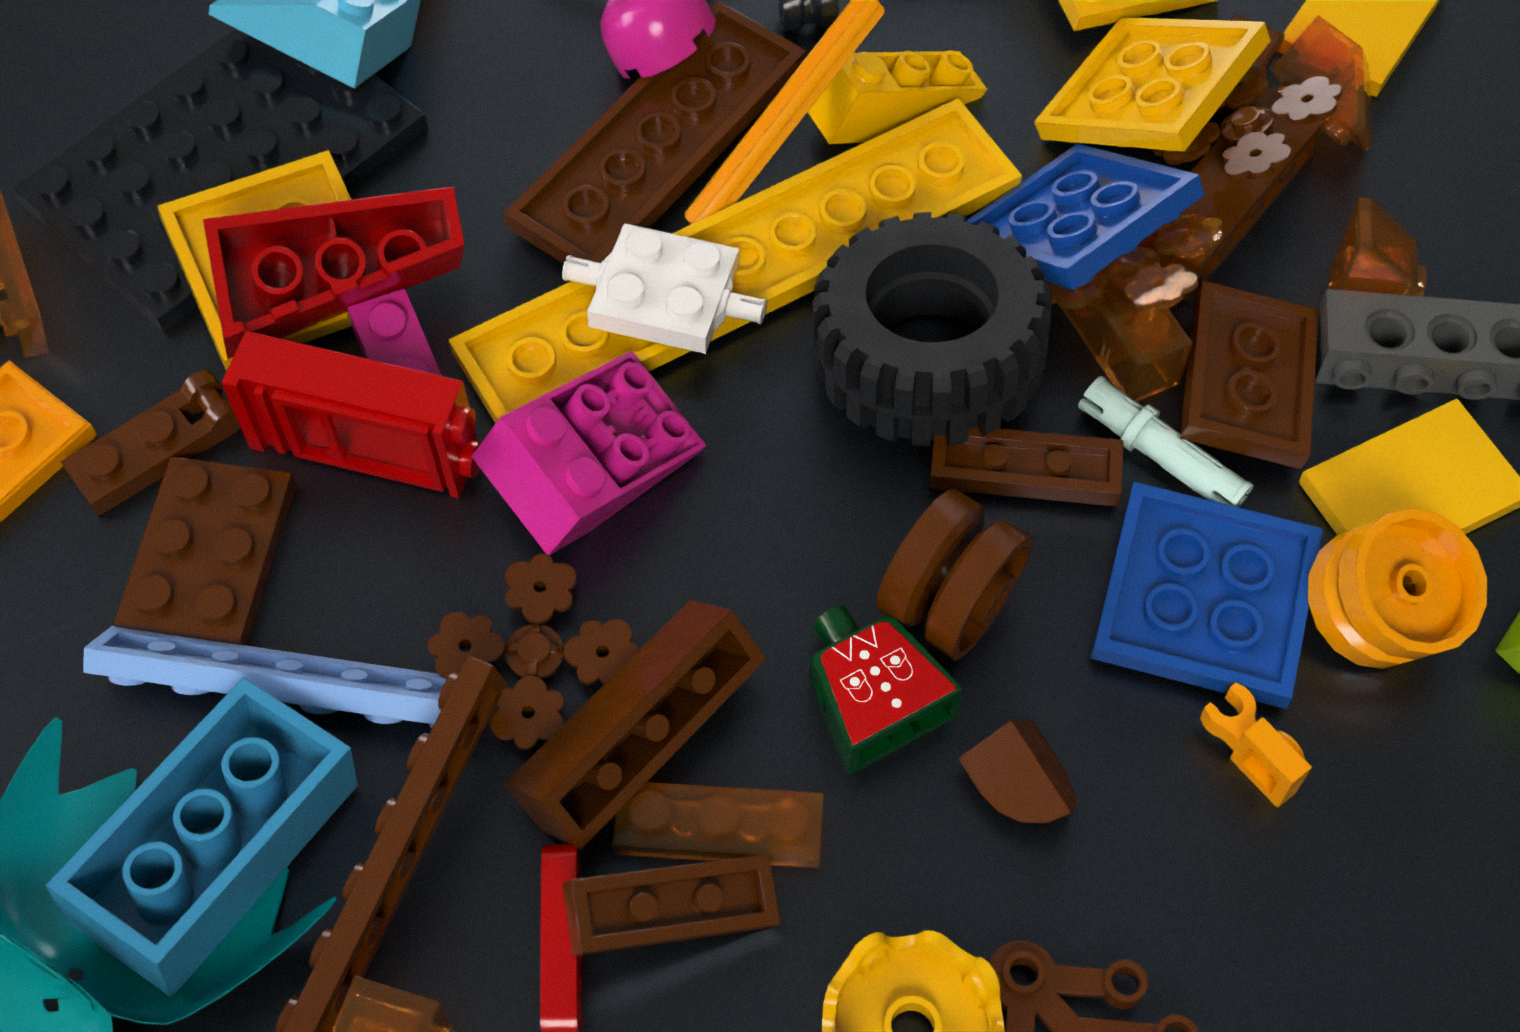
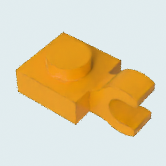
M1235 682L1230 686L1225 699L1236 709L1238 715L1234 717L1225 716L1210 702L1204 707L1200 720L1209 733L1222 739L1233 750L1230 757L1231 761L1278 808L1297 793L1312 766L1305 760L1304 753L1299 744L1289 734L1280 730L1276 731L1263 717L1256 722V702L1253 695L1247 688Z

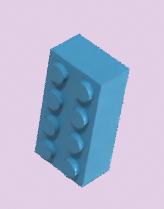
M243 677L46 884L61 917L70 926L172 998L356 789L358 783L351 747Z

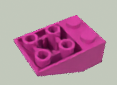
M630 351L501 416L471 457L543 551L549 556L595 529L702 452L707 445L634 352Z

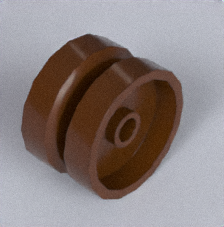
M949 489L933 501L901 543L880 584L875 605L880 613L896 618L905 629L913 627L926 619L925 638L927 643L955 661L963 658L977 644L1005 606L1026 568L1034 546V540L1031 535L1007 520L994 522L983 529V506L960 491Z

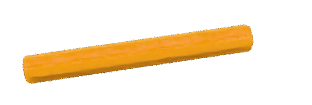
M851 0L686 210L684 217L688 223L693 224L737 203L884 15L885 9L878 0Z

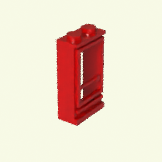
M245 331L221 382L247 443L252 450L265 452L267 446L271 445L275 446L277 453L286 455L288 450H292L294 456L406 484L444 492L445 487H447L450 497L457 499L460 498L467 478H475L479 472L480 467L471 456L482 442L477 440L475 431L476 413L473 408L469 407L462 380Z

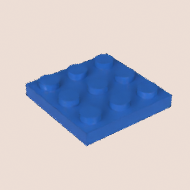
M1076 144L970 217L967 222L979 225L983 221L995 226L1000 231L999 236L1003 239L1010 235L1026 249V257L1032 256L1037 261L1045 274L1044 281L1074 290L1092 281L1096 273L1121 255L1135 250L1143 239L1161 226L1178 219L1186 208L1204 196L1199 174Z
M1133 482L1091 659L1226 694L1230 686L1236 682L1247 688L1255 701L1287 709L1293 696L1309 609L1308 576L1320 550L1323 528Z

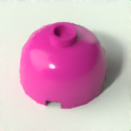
M608 0L600 22L601 38L607 53L623 78L630 79L629 70L633 69L638 71L641 78H645L670 69L693 54L698 49L693 39L703 28L709 37L714 31L716 18L706 0Z

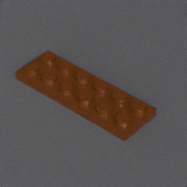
M717 0L710 7L716 18L715 28L711 35L708 37L703 28L693 39L698 47L693 54L670 69L645 78L640 76L503 212L506 228L563 264L568 255L602 263L613 251L624 223L649 229L776 97L806 58V50Z

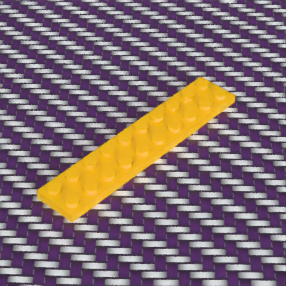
M957 98L672 234L739 248V265L732 282L733 292L767 299L766 315L815 291V284L819 273L827 267V260L841 245L849 247V239L866 227L874 231L879 228V223L882 220L898 216L900 221L913 219L914 213L931 212L932 218H948V213L967 216L988 206L1020 184L1022 175L961 100ZM573 281L448 339L453 356L495 424L501 416L630 351L634 352L650 372L691 350L588 327L587 310L595 294L596 286ZM727 316L724 322L714 331L711 341L751 321Z

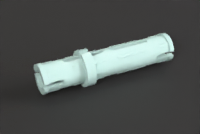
M1099 376L1084 393L1083 396L1087 400L1085 398L1080 400L1078 408L1100 421L1121 437L1120 440H1123V447L1129 451L1136 448L1205 499L1240 507L1247 498L1245 494L1248 495L1252 491L1254 485L1251 482L1244 480L1238 474L1228 469L1193 442L1180 439V433L1158 418L1160 415L1159 410L1150 404L1143 407L1108 382L1105 377Z

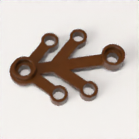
M1013 941L1001 946L995 951L989 961L998 977L1001 1006L1006 1009L1005 1032H1034L1035 1015L1050 1032H1164L1167 1029H1176L1180 1032H1198L1195 1024L1182 1015H1169L1163 1018L1159 1024L1078 1017L1060 997L1105 998L1110 1005L1116 1008H1133L1141 1001L1148 987L1145 971L1133 961L1119 960L1111 964L1108 969L1056 965L1045 949L1028 941ZM1016 965L1028 966L1034 972L1036 981L1027 986L1019 985L1011 978L1010 969ZM1118 974L1128 975L1136 984V993L1132 995L1119 993L1113 987L1112 977Z

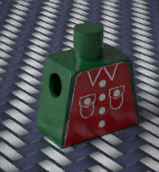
M840 605L825 611L814 621L812 627L825 648L816 652L810 658L809 681L839 757L849 776L957 717L962 689L896 618L884 616L860 629L847 608Z

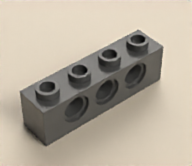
M1336 289L1325 290L1318 308L1315 383L1336 385L1343 389H1359L1363 387L1391 389L1412 395L1425 392L1452 394L1472 400L1487 397L1520 400V304Z

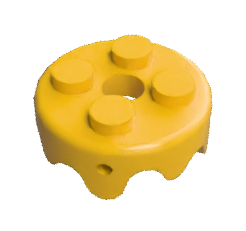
M927 930L918 934L901 937H889L883 932L867 935L855 945L829 983L823 1005L822 1032H893L891 1028L893 1019L905 1011H916L923 1014L930 1021L933 1032H1005L1000 985L993 967L984 958L975 957L967 953L946 936L936 931Z

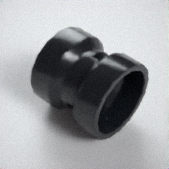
M778 0L782 31L800 30L804 24L816 23L820 28L830 27L839 16L838 0H811L813 13H811L810 0Z

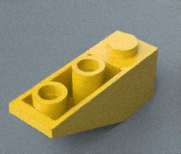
M960 51L854 52L812 105L808 113L829 144L864 143L957 98L964 105L980 99L987 91V88L973 70L970 60L962 55Z

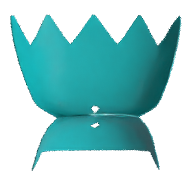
M55 717L36 739L0 799V1032H113L111 1016L137 1023L167 1025L185 1019L221 998L260 971L304 935L330 909L337 899L334 896L317 906L292 926L273 934L290 873L286 867L172 998L66 923L46 887V884L134 793L137 779V770L130 768L82 789L58 795L62 720ZM69 971H82L84 975L83 980L73 981L69 978ZM44 999H58L59 1010L49 1012L45 1006Z

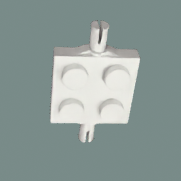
M625 223L613 251L602 263L568 255L562 271L564 281L569 280L596 286L595 294L587 310L588 327L704 354L707 352L714 331L724 322L727 316L756 322L761 325L767 307V299L765 298L760 299L733 292L732 282L739 265V248Z

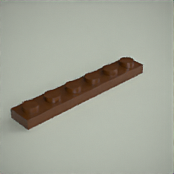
M468 655L461 671H453L445 681L438 699V708L441 711L430 734L423 733L415 742L407 761V771L410 774L398 798L391 797L382 808L375 826V835L378 836V839L366 863L363 861L359 862L350 873L342 895L343 901L346 904L334 928L329 927L324 930L315 943L309 961L313 971L301 995H294L283 1008L276 1025V1032H338L507 684L493 665Z

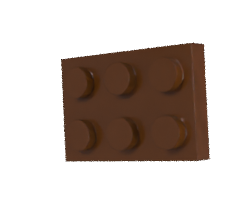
M1202 280L1194 295L1180 439L1301 469L1311 453L1319 310Z
M170 457L117 611L114 625L116 627L248 646L297 486L292 473Z

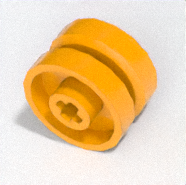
M1408 508L1383 515L1367 522L1365 525L1340 533L1320 549L1308 576V604L1316 628L1335 652L1357 665L1384 669L1457 648L1477 630L1487 606V576L1478 550L1459 526L1436 512Z

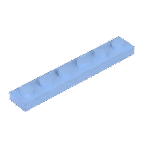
M111 626L84 647L83 673L108 676L110 682L118 685L132 686L150 682L170 685L173 691L184 695H201L210 691L228 694L244 677L279 701L299 704L300 708L308 713L330 714L339 710L364 714L367 720L374 723L392 724L407 720L427 723L431 729L441 711L438 708V699L441 689L447 680L440 677L437 673L116 626Z

